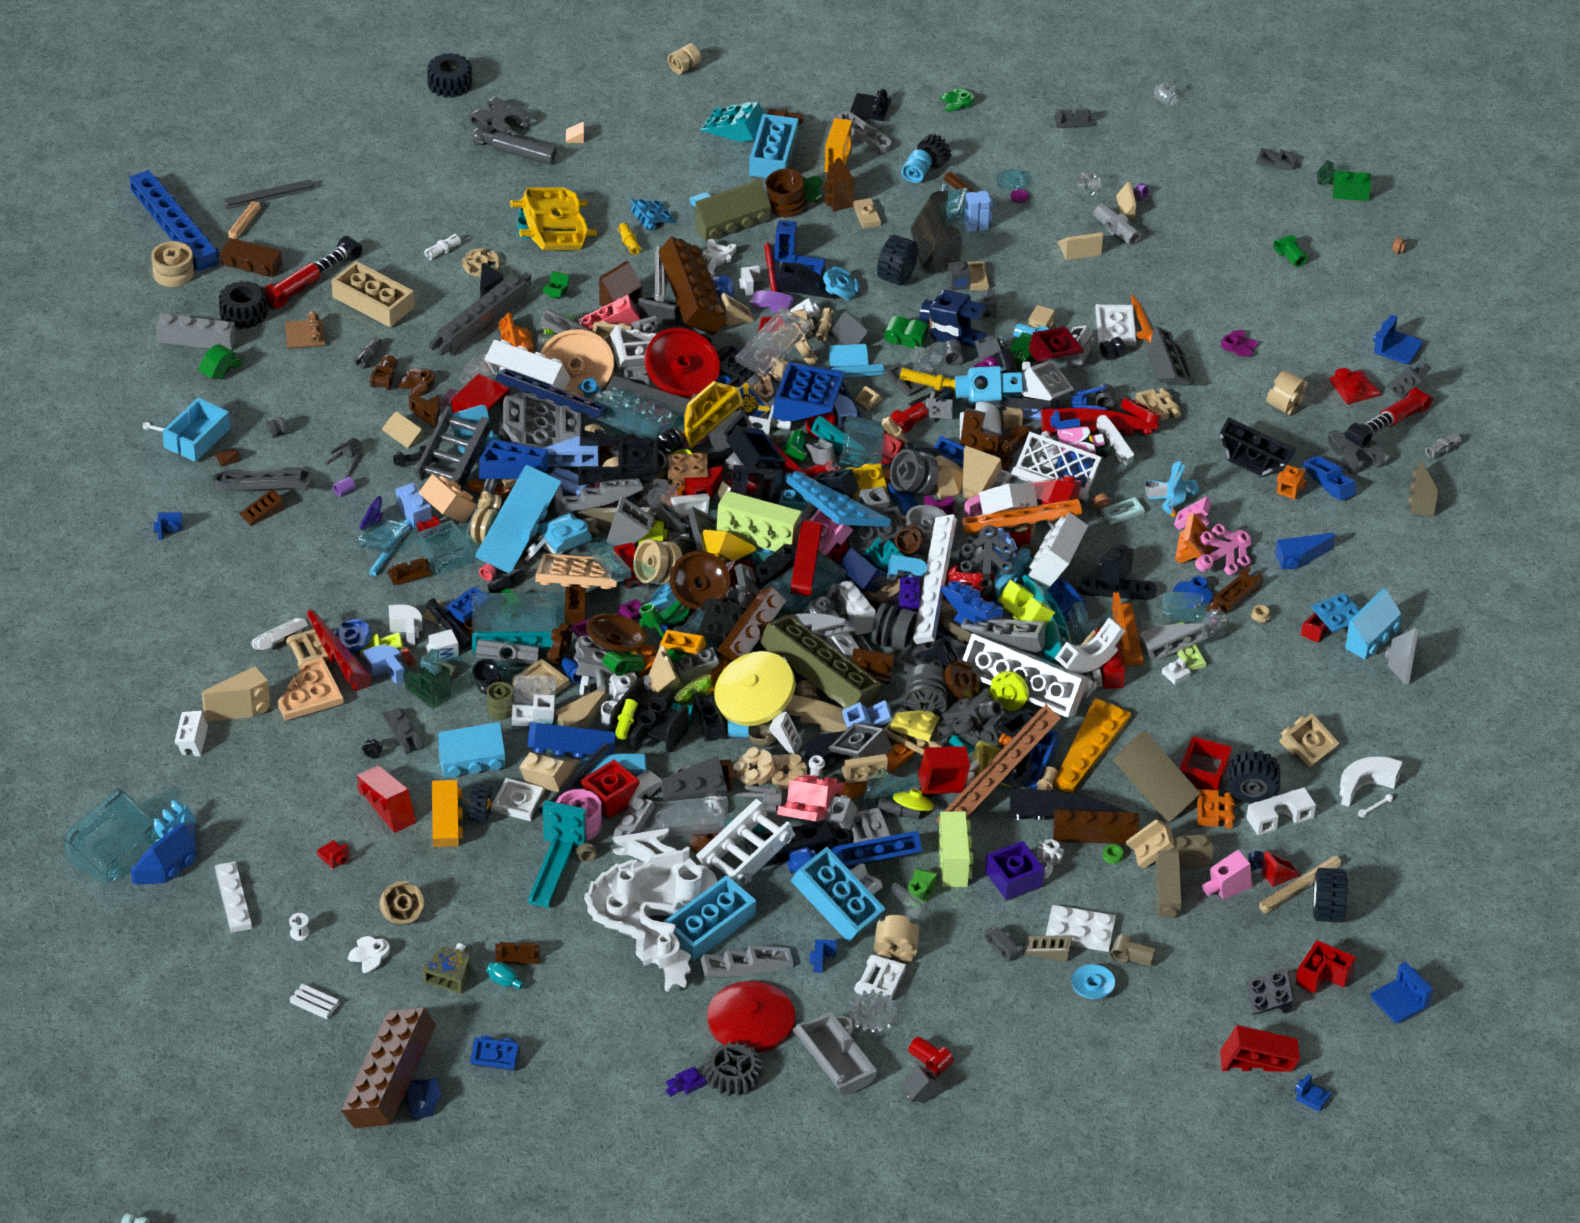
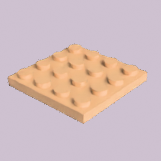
M543 553L536 572L535 582H540L542 585L560 583L561 586L569 587L573 584H578L583 588L601 586L603 589H612L617 586L621 568L615 557Z

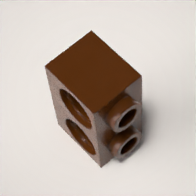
M573 584L566 587L565 624L573 626L586 620V588L581 587V585Z

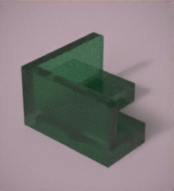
M425 667L418 670V676L411 671L404 675L405 689L432 709L451 697L450 670L448 668L443 669L436 675Z

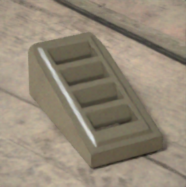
M1029 936L1025 955L1067 962L1072 937ZM1033 943L1038 944L1037 948H1032Z

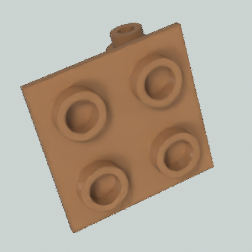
M311 311L308 314V320L285 322L287 348L325 345L323 319H319V315L315 311Z
M707 453L668 455V479H672L673 485L676 488H681L684 485V478L708 477Z

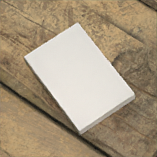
M1097 304L1095 311L1098 346L1101 342L1111 341L1112 338L1117 336L1123 340L1125 346H1136L1133 305Z

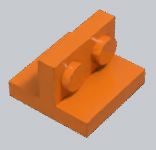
M1194 512L1187 515L1185 529L1179 534L1175 560L1178 563H1183L1193 558L1198 559L1201 555H1210L1214 552V546L1204 545L1200 542L1199 537L1205 531L1210 532V530Z

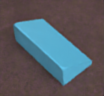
M867 345L829 346L830 367L868 365Z

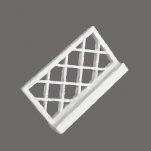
M1029 432L1018 463L1013 468L1011 474L1027 482L1054 479L1052 477L1054 474L1056 478H1059L1057 473L1064 469H1068L1069 474L1073 476L1070 467L1080 462L1083 472L1074 476L1075 479L1083 475L1086 476L1088 481L1085 488H1080L1079 500L1087 502L1088 493L1102 457ZM1033 438L1040 440L1042 447L1034 451L1030 447ZM1053 445L1058 446L1060 453L1050 457L1047 448ZM1044 450L1048 459L1037 463L1034 454ZM1071 451L1075 452L1078 459L1068 464L1064 455ZM1032 456L1035 465L1029 468L1023 467L1024 459ZM1062 456L1065 465L1055 469L1052 460ZM1088 458L1095 459L1093 467L1086 470L1082 461ZM1050 462L1053 471L1043 474L1040 466Z

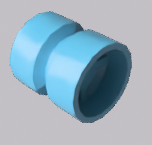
M924 150L912 151L901 170L905 180L914 183L921 182L932 165L931 156Z

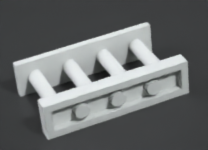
M755 799L696 856L701 865L707 866L709 869L715 865L742 887L780 849L792 840L795 833L789 822L779 827L766 817L767 813L762 802ZM758 823L774 833L766 841L751 832ZM744 837L759 847L751 855H748L736 846ZM729 851L743 861L736 870L721 860Z

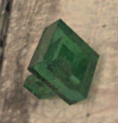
M1329 160L1317 171L1318 184L1325 186L1327 183L1333 185L1334 172L1336 170H1334V164Z

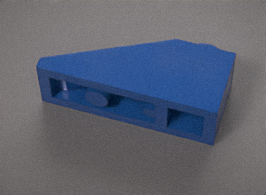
M1335 533L1277 540L1275 554L1281 569L1302 567L1332 550Z
M1049 730L1031 749V777L1024 786L1037 789V782L1042 778L1046 767L1050 766L1061 738L1057 731Z

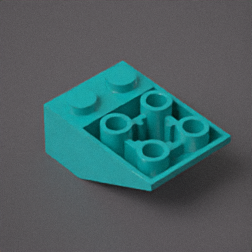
M747 102L742 105H731L725 108L717 107L712 111L700 130L738 142L751 141L755 139L762 115L765 113L759 102Z

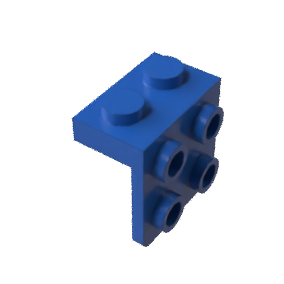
M1390 315L1387 321H1383L1380 331H1377L1374 335V353L1408 365L1421 348L1422 340L1397 332L1398 317Z
M1404 962L1398 967L1397 979L1373 991L1371 999L1394 1023H1400L1430 1007L1433 989L1428 982L1421 978L1414 968L1407 962Z

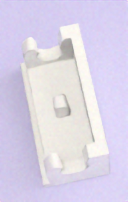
M202 711L182 712L175 745H178L182 755L187 754L186 749H191L194 756H201L208 729Z

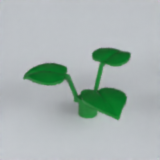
M677 601L659 614L653 603H647L639 609L642 617L639 621L643 628L644 624L649 628L656 627L663 639L664 633L659 623L676 624L684 620L689 615L690 610ZM667 649L672 663L690 654ZM633 651V652H628V653H621V652H617V653H619V654H633L634 651Z

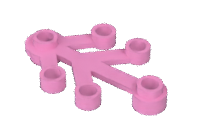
M1216 524L1212 528L1213 535L1225 537L1232 540L1231 542L1214 538L1208 531L1203 532L1199 537L1202 544L1219 547L1218 550L1210 555H1201L1196 560L1195 565L1199 571L1207 572L1213 566V562L1226 555L1224 571L1229 576H1233L1238 571V566L1245 568L1250 563L1246 548L1251 545L1252 540L1247 532L1238 530L1234 533L1225 530L1222 524ZM1235 548H1238L1239 558L1236 561L1238 566L1234 563Z

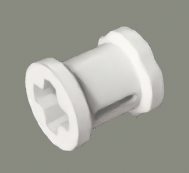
M303 913L293 914L289 919V924L292 927L290 935L297 941L305 940L310 935L309 928H307L309 924L308 916Z

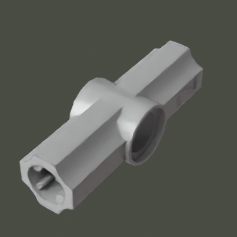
M1103 203L1097 205L1093 216L1105 225L1108 233L1111 232V235L1117 234L1131 246L1138 242L1141 238V233L1129 224L1128 218L1124 214L1117 215Z
M478 639L476 657L501 660L505 663L534 664L537 662L539 647L514 644L510 641L499 642ZM504 648H510L513 653L510 656H504L501 651Z

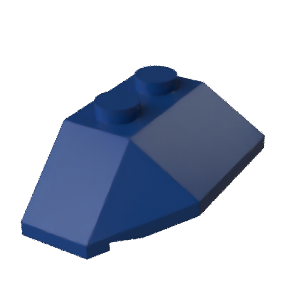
M192 821L180 823L153 844L140 858L138 864L131 868L132 883L135 885L166 883L170 879L176 878L185 867L191 866L196 859L195 823Z

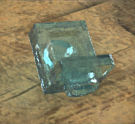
M432 648L427 655H423L420 662L421 670L419 677L435 683L440 681L442 666L437 664L439 650Z

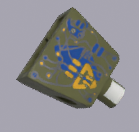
M460 943L456 944L454 949L441 947L424 966L423 982L462 994L471 968L467 947Z

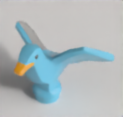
M1181 461L1175 462L1172 465L1171 477L1168 482L1149 480L1146 481L1145 485L1148 499H1167L1162 504V508L1172 517L1177 516L1174 510L1175 506L1181 505L1185 501L1186 496L1193 497L1199 492L1197 481L1186 480L1183 482L1181 475L1186 465L1182 464Z

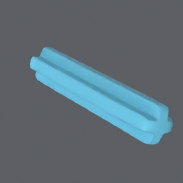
M882 364L831 368V370L845 372L844 378L883 375L885 371Z

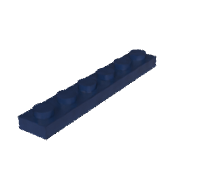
M503 369L496 376V380L502 382L504 386L519 388V391L535 394L539 399H549L556 405L570 407L572 411L587 413L591 418L598 419L606 415L608 411V406L508 369Z

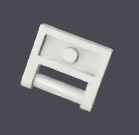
M870 955L864 974L854 987L855 992L891 1001L906 970V964ZM875 968H881L873 985L869 984Z

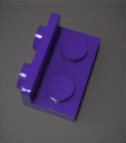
M920 577L900 578L899 609L900 611L902 609L914 611V608L920 607Z

